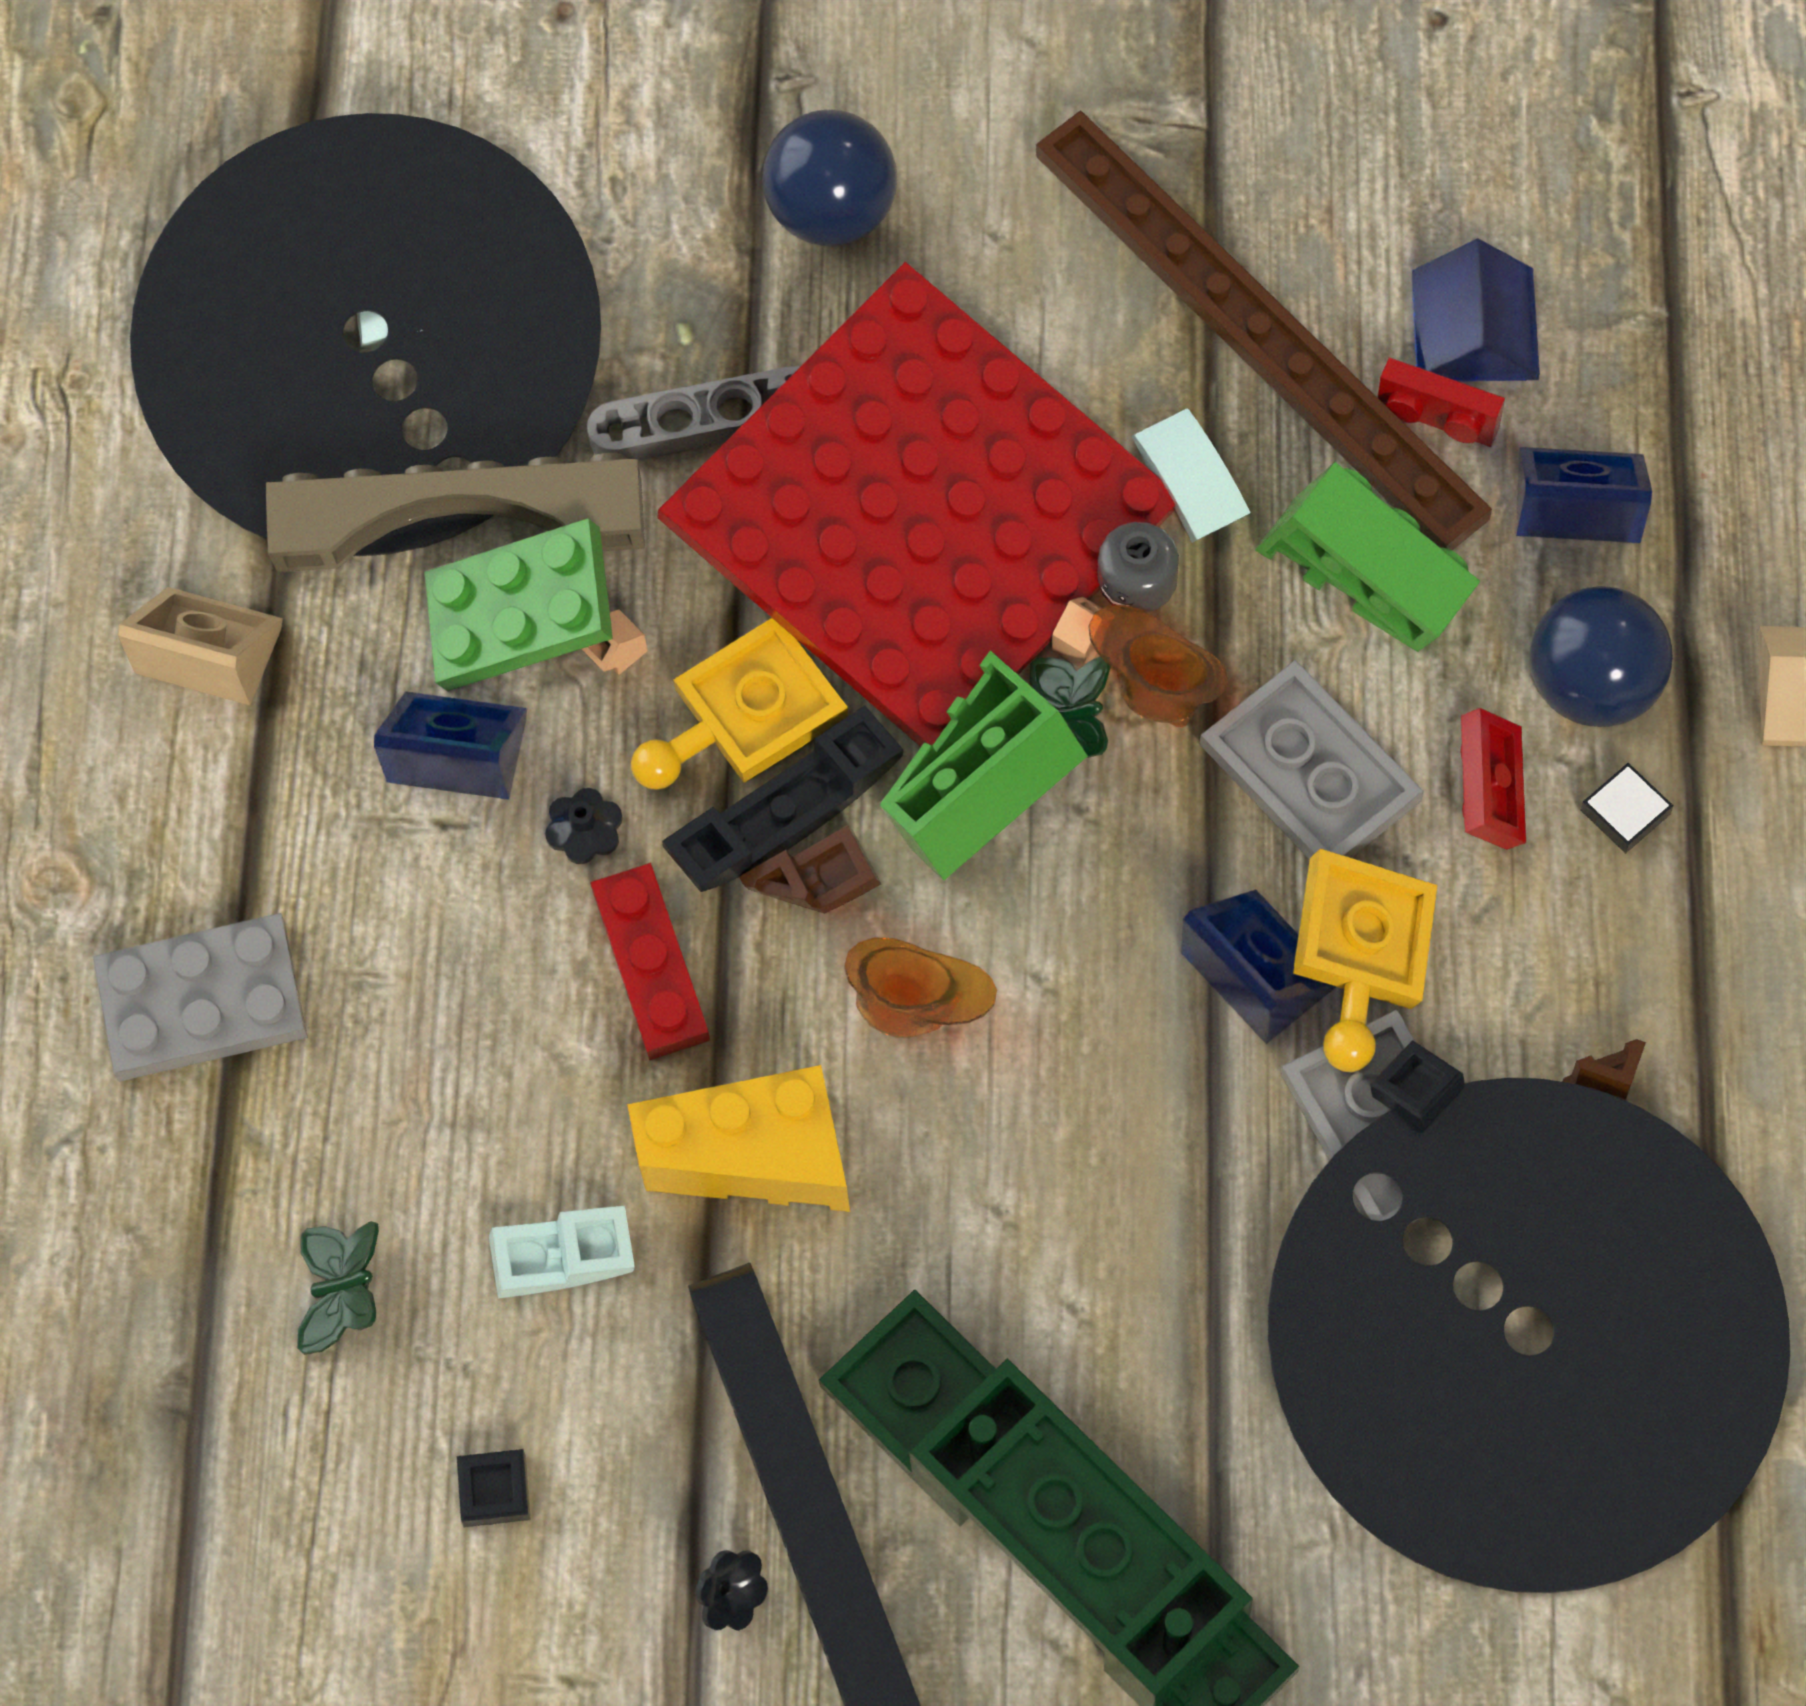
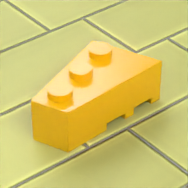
M821 1065L627 1104L639 1168L646 1191L728 1199V1195L768 1199V1204L789 1206V1202L826 1205L830 1207V1210L850 1212L847 1185Z

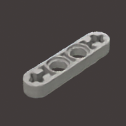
M788 366L607 402L598 406L591 413L587 421L590 446L595 455L619 453L625 455L626 459L643 460L724 444L762 406L760 394L768 393L769 399L800 366ZM731 398H742L752 405L750 414L738 421H730L723 418L718 410L723 402ZM673 409L686 411L693 418L691 424L685 430L672 433L662 429L658 422L662 415ZM647 417L651 436L643 437L640 418ZM620 424L623 431V439L611 441L608 434V426Z

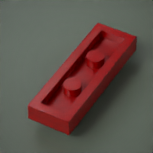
M651 863L590 882L649 1061L711 1041Z

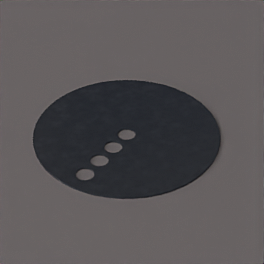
M382 113L340 115L310 121L280 131L249 146L227 160L206 177L181 203L164 226L153 246L139 280L133 305L130 331L131 368L136 395L145 422L158 448L176 474L199 498L220 515L241 528L267 539L266 483L282 482V478L289 474L310 473L317 475L319 479L344 478V473L355 469H372L380 472L381 475L405 474V470L409 467L416 465L438 466L442 461L453 457L466 459L470 463L495 461L503 464L504 467L528 466V462L535 458L557 457L579 422L593 387L600 354V300L591 261L584 242L570 216L548 187L512 155L484 138L461 128L427 118ZM360 312H373L380 315L386 321L388 334L386 340L379 348L370 352H358L346 344L343 330L345 324L353 315ZM391 360L405 361L417 373V385L414 391L408 397L398 401H390L380 397L373 388V376L376 370L383 363ZM428 408L436 410L443 415L447 422V433L443 441L436 447L427 450H420L410 446L405 441L402 433L406 418L412 412L419 409ZM454 514L424 519L389 532L359 550L354 556L395 554L427 547L453 538L482 524L494 515Z
M1500 1078L1465 1083V1087L1424 1130H1421L1394 1110L1381 1116L1342 1147L1313 1180L1297 1206L1285 1232L1272 1274L1268 1303V1345L1272 1375L1286 1421L1295 1442L1310 1468L1339 1505L1358 1524L1382 1543L1419 1565L1446 1577L1476 1586L1523 1593L1577 1591L1618 1582L1653 1568L1678 1554L1705 1534L1732 1507L1751 1482L1764 1459L1780 1420L1787 1391L1790 1364L1789 1317L1784 1287L1774 1255L1753 1212L1721 1168L1695 1143L1670 1124L1637 1105L1609 1093L1578 1084L1535 1078ZM1379 1173L1389 1176L1397 1183L1401 1190V1207L1389 1219L1382 1221L1368 1219L1354 1205V1187L1361 1178L1369 1174ZM1420 1218H1433L1447 1227L1452 1237V1248L1445 1260L1435 1265H1422L1408 1256L1403 1245V1235L1407 1226L1413 1221ZM1481 1262L1497 1271L1502 1280L1503 1290L1499 1301L1494 1306L1485 1310H1473L1464 1306L1458 1300L1454 1292L1453 1282L1457 1271L1468 1263ZM1522 1307H1533L1548 1316L1553 1326V1339L1545 1351L1536 1355H1524L1515 1351L1508 1344L1504 1335V1325L1507 1317L1514 1310Z

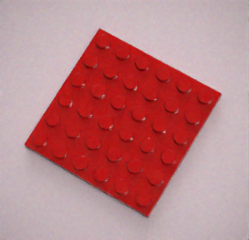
M904 262L658 509L657 518L921 747L923 743L933 746L951 721L946 711L958 696L966 700L984 675L979 665L990 650L1019 675L1051 642L1052 634L1069 601L1080 597L1090 600L1100 590L1098 581L1099 548L1110 532L1120 525L1131 522L1151 523L1159 527L1175 511V503L1157 475L907 262Z

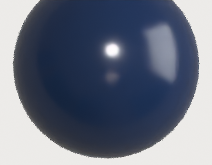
M841 110L813 111L791 121L773 139L766 153L762 169L763 192L768 207L775 219L795 237L820 246L845 245L868 235L886 217L894 201L897 189L896 162L891 148L883 135L865 119Z
M1609 586L1580 589L1558 600L1539 621L1530 647L1531 674L1542 698L1553 710L1573 722L1593 727H1610L1624 724L1644 714L1656 703L1663 693L1672 669L1673 652L1671 639L1659 614L1639 596L1629 591Z

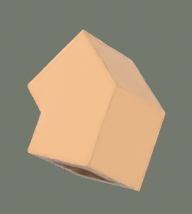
M1084 597L1070 600L1052 634V651L1081 668L1093 660L1106 643V634L1115 616Z
M617 609L610 612L613 639L582 648V650L604 672L613 669L620 675L648 650L645 635Z

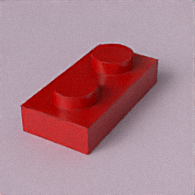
M1390 357L1380 376L1377 397L1403 422H1421L1443 430L1456 441L1468 444L1477 442L1488 447H1492L1500 428L1505 402L1504 397Z
M1482 708L1461 715L1462 744L1460 748L1463 768L1464 803L1462 812L1465 833L1506 850L1525 844L1526 823L1522 726Z

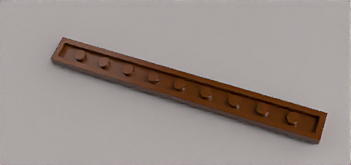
M1081 110L1036 144V157L1394 508L1401 509L1411 515L1419 524L1421 533L1438 547L1453 550L1490 520L1492 508Z

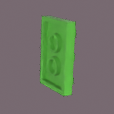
M589 518L425 571L435 683L446 691L613 639L600 527Z

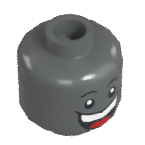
M1145 522L1127 523L1118 526L1110 532L1100 546L1098 556L1099 587L1107 601L1113 607L1133 614L1152 612L1167 603L1177 588L1179 554L1174 540L1162 528Z

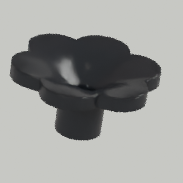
M583 788L576 792L572 798L560 797L552 802L549 808L552 822L545 831L546 841L552 849L565 851L567 858L575 864H586L593 859L595 854L608 855L616 850L619 844L616 829L620 827L623 820L621 809L616 803L603 801L601 794L592 788Z
M723 1550L714 1556L710 1568L702 1572L696 1587V1598L703 1605L702 1620L707 1627L718 1631L728 1626L733 1630L740 1631L750 1624L754 1615V1608L763 1603L768 1593L767 1581L760 1575L762 1562L757 1554L748 1550L738 1554L729 1550Z

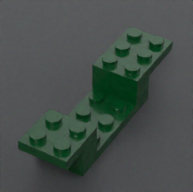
M915 1289L819 1379L820 1388L959 1526L970 1518L1104 1651V1671L1139 1706H1265L1298 1673L1300 1666L1250 1618L1253 1598L1008 1358L995 1368Z

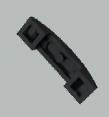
M864 705L815 738L814 751L723 812L719 813L713 806L664 839L662 847L700 892L721 886L739 878V876L782 851H787L830 821L887 773L903 757L904 750Z

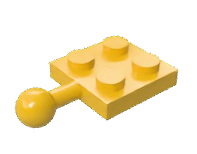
M771 618L673 679L676 692L699 723L669 742L653 739L639 745L631 759V770L634 778L642 786L653 790L664 789L673 784L678 778L681 771V763L715 743L741 780L746 783L848 717V707L798 640Z
M1320 848L1310 857L1293 974L1344 989L1340 1022L1334 1024L1327 1031L1323 1041V1051L1326 1059L1334 1068L1343 1072H1356L1365 1068L1371 1062L1376 1050L1374 1036L1366 1026L1369 997L1411 1010L1423 999L1438 885Z

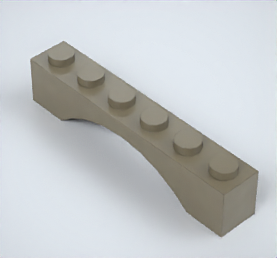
M601 453L592 456L590 462L565 463L563 459L557 457H539L530 460L528 466L504 467L503 464L495 461H478L469 464L467 470L442 471L440 467L434 465H416L407 468L405 474L381 475L380 472L372 469H355L344 473V478L319 479L317 475L310 473H293L284 476L282 482L266 483L268 555L277 572L340 568L359 550L393 530L424 519L454 514L498 515L529 522L547 531L589 518L600 527L603 551L645 548L642 479L638 460L626 459L625 455L619 453Z

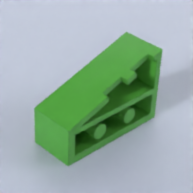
M1336 462L1329 466L1294 498L1255 549V551L1269 560L1278 551L1308 570L1303 576V581L1317 590H1320L1328 582L1357 600L1352 607L1354 613L1417 652L1441 635L1481 582L1468 571V565L1462 557L1450 549L1438 547L1420 532L1419 524L1411 515L1401 509L1391 508L1372 492L1370 483L1361 474L1349 468H1342Z
M991 650L979 665L984 675L966 700L957 696L946 711L951 721L933 746L923 743L880 803L881 808L911 850L943 880L948 878L1088 757L1060 712Z

